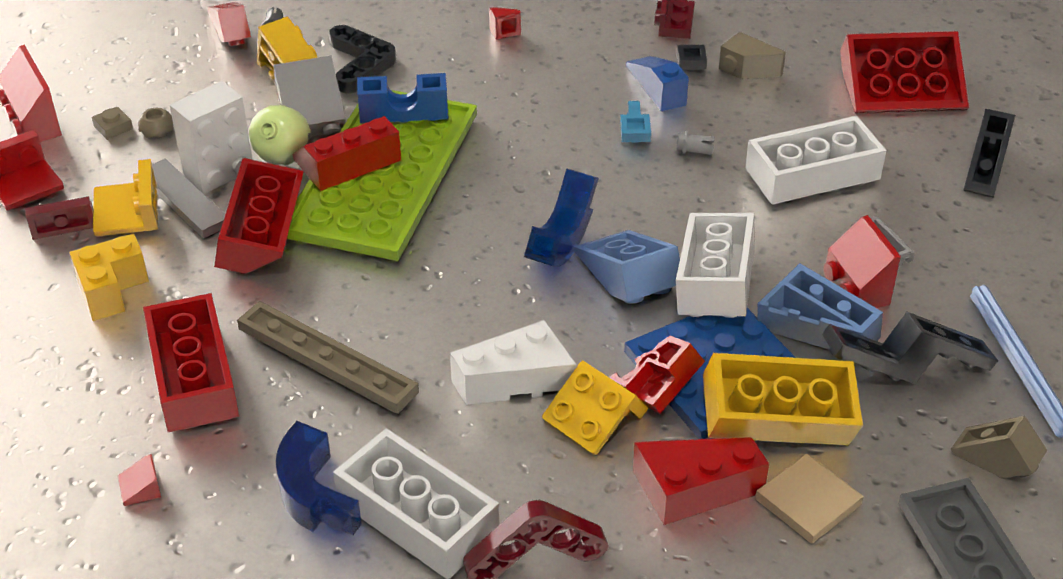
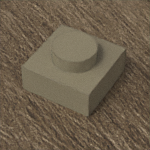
M118 106L106 109L92 117L94 127L107 140L133 129L131 119Z

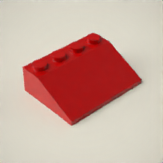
M958 31L846 35L840 49L843 77L855 113L968 110L969 103Z

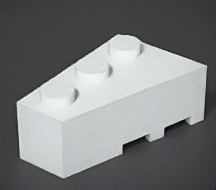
M545 320L450 353L451 381L466 405L510 400V395L531 393L532 398L543 397V392L560 390L576 369V363Z

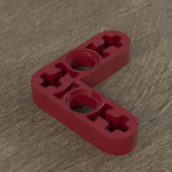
M532 500L520 506L465 555L463 564L468 579H497L537 543L581 561L598 559L607 551L608 543L602 527L546 501ZM563 529H568L565 532L557 533L558 531H561ZM516 540L513 543L502 545L505 542Z

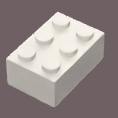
M220 81L170 104L183 175L203 194L236 179L242 158L253 160L243 97L226 83Z

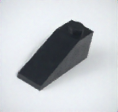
M985 108L963 191L994 197L1016 115Z

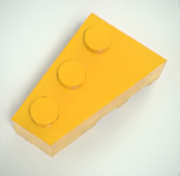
M288 16L258 27L256 63L260 67L266 65L271 70L268 74L272 79H274L275 64L317 58L314 47L307 44L301 29L294 25Z

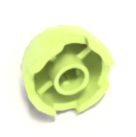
M271 105L260 110L252 119L249 127V140L253 151L261 159L275 165H289L295 162L293 154L307 144L310 127L306 118L299 111L284 105Z

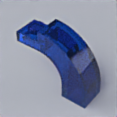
M566 168L558 199L550 218L542 227L532 226L524 254L525 258L554 267L564 265L575 252L574 247L580 244L592 216L593 209L590 206L598 183V177Z
M296 421L283 437L276 454V471L283 505L297 523L312 532L315 531L321 522H324L331 529L342 530L354 535L362 525L359 501L330 489L315 479L319 471L331 458L328 433Z

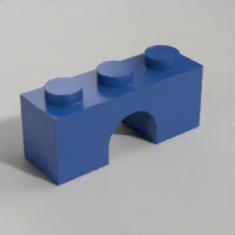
M446 73L416 74V87L407 94L392 92L387 84V76L357 77L360 123H367L384 116L390 122L448 119Z

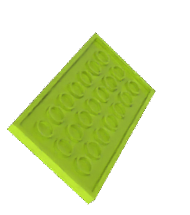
M391 90L396 94H407L405 92ZM447 100L448 119L391 122L400 135L401 161L323 191H320L309 179L297 198L287 239L399 261L476 118L477 105ZM358 104L340 132L365 124L360 123Z

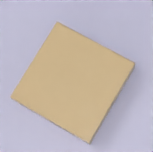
M805 454L758 489L755 499L813 544L860 507L864 496L810 455Z

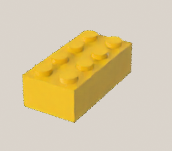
M713 353L703 372L708 438L752 437L756 441L850 445L863 426L854 361Z

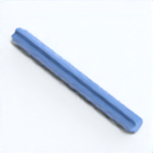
M986 285L975 286L970 295L971 299L1054 434L1060 439L1063 438V405Z

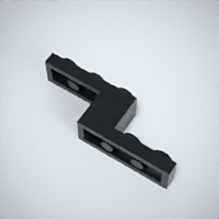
M910 312L905 313L884 343L829 324L822 334L830 346V353L838 360L854 361L868 371L873 372L877 370L885 373L893 380L899 381L903 379L914 384L938 354L946 359L950 357L959 359L970 368L978 366L989 371L998 362V359L983 340Z

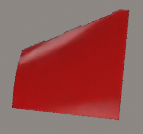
M669 336L658 343L653 350L636 358L635 362L637 365L635 369L623 377H620L616 372L611 375L610 379L635 394L648 408L661 414L703 365L705 360L691 343Z

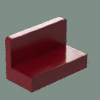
M89 196L25 208V215L33 240L93 228V205Z

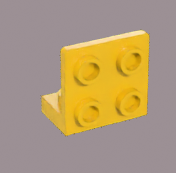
M151 159L138 160V173H133V183L94 188L93 232L95 236L158 230L157 182Z
M581 360L545 410L542 418L590 453L597 455L624 417L632 413L641 419L648 410V407L635 394Z

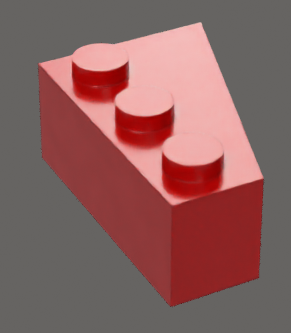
M752 437L634 442L633 473L663 525L756 496L757 490L764 486L767 481L769 462Z

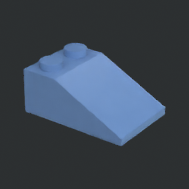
M626 230L574 247L577 256L609 294L623 300L625 303H638L644 300V296L665 294L672 290L671 287L676 286V276L680 262L678 246Z

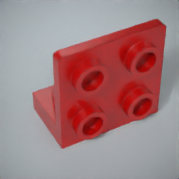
M34 129L0 142V202L6 210L22 207L29 202L50 196L64 189L63 182L45 160L39 136Z

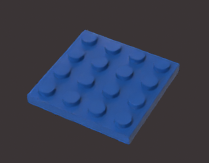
M748 308L746 316L733 318L714 315L688 316L627 341L624 347L625 354L635 365H637L635 362L636 358L650 352L658 343L669 336L691 343L705 362L669 403L671 408L698 439L708 438L703 372L713 353L796 358L761 321H758V318Z

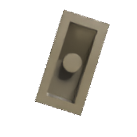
M739 32L721 45L719 69L740 79L781 77L784 70L786 51Z
M1026 416L966 427L951 448L954 455L1001 478L1027 477L1033 474L1039 468V463L1048 451Z

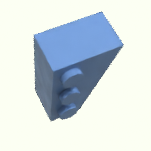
M801 263L757 303L758 321H761L772 333L825 349H830V346L822 334L829 324L875 341L881 338L882 311Z

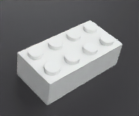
M854 116L751 139L748 143L745 169L769 202L777 204L881 179L886 149L859 117Z
M754 213L689 214L676 276L678 315H689L692 317L714 315L727 318L746 316L755 251Z
M387 428L333 471L337 502L446 579H450L464 566L463 559L465 555L499 526V503Z

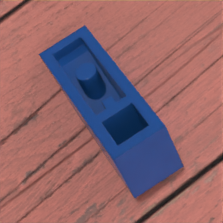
M654 56L626 62V67L661 112L687 106L689 77L677 62Z

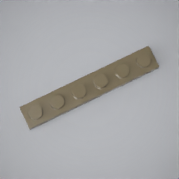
M261 301L237 319L238 328L242 332L396 414L419 393L417 382Z

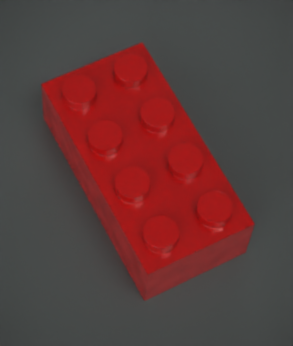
M212 293L143 307L158 392L168 433L239 417L234 386Z

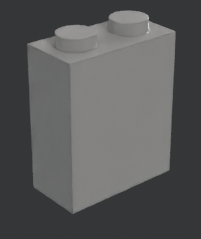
M332 56L275 64L274 79L280 105L295 109L306 118L310 127L308 139L313 135L324 134L332 136L339 133L345 125L346 118Z

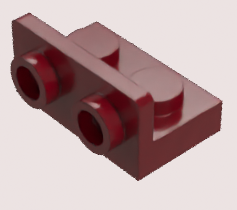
M657 0L654 26H659L658 37L690 39L695 1Z

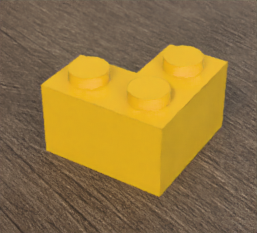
M134 233L69 252L75 275L92 321L125 312L120 290L149 282L143 253Z

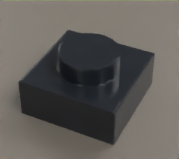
M677 45V60L682 70L695 71L707 69L705 45Z

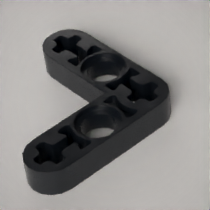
M337 25L329 30L331 47L356 57L336 73L341 93L351 94L357 92V77L379 76L396 62L395 46L387 41L347 25Z

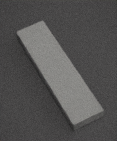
M166 158L152 164L157 182V195L203 239L221 230L225 217L223 211Z

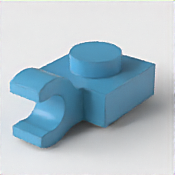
M628 101L627 114H620L621 142H651L650 115L641 114L640 101Z

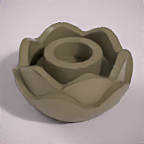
M162 108L147 109L138 120L139 132L142 131L146 138H164L168 132L174 129L172 115Z

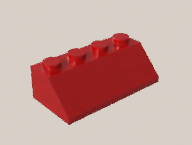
M242 158L218 237L214 267L247 274L282 258L304 171Z

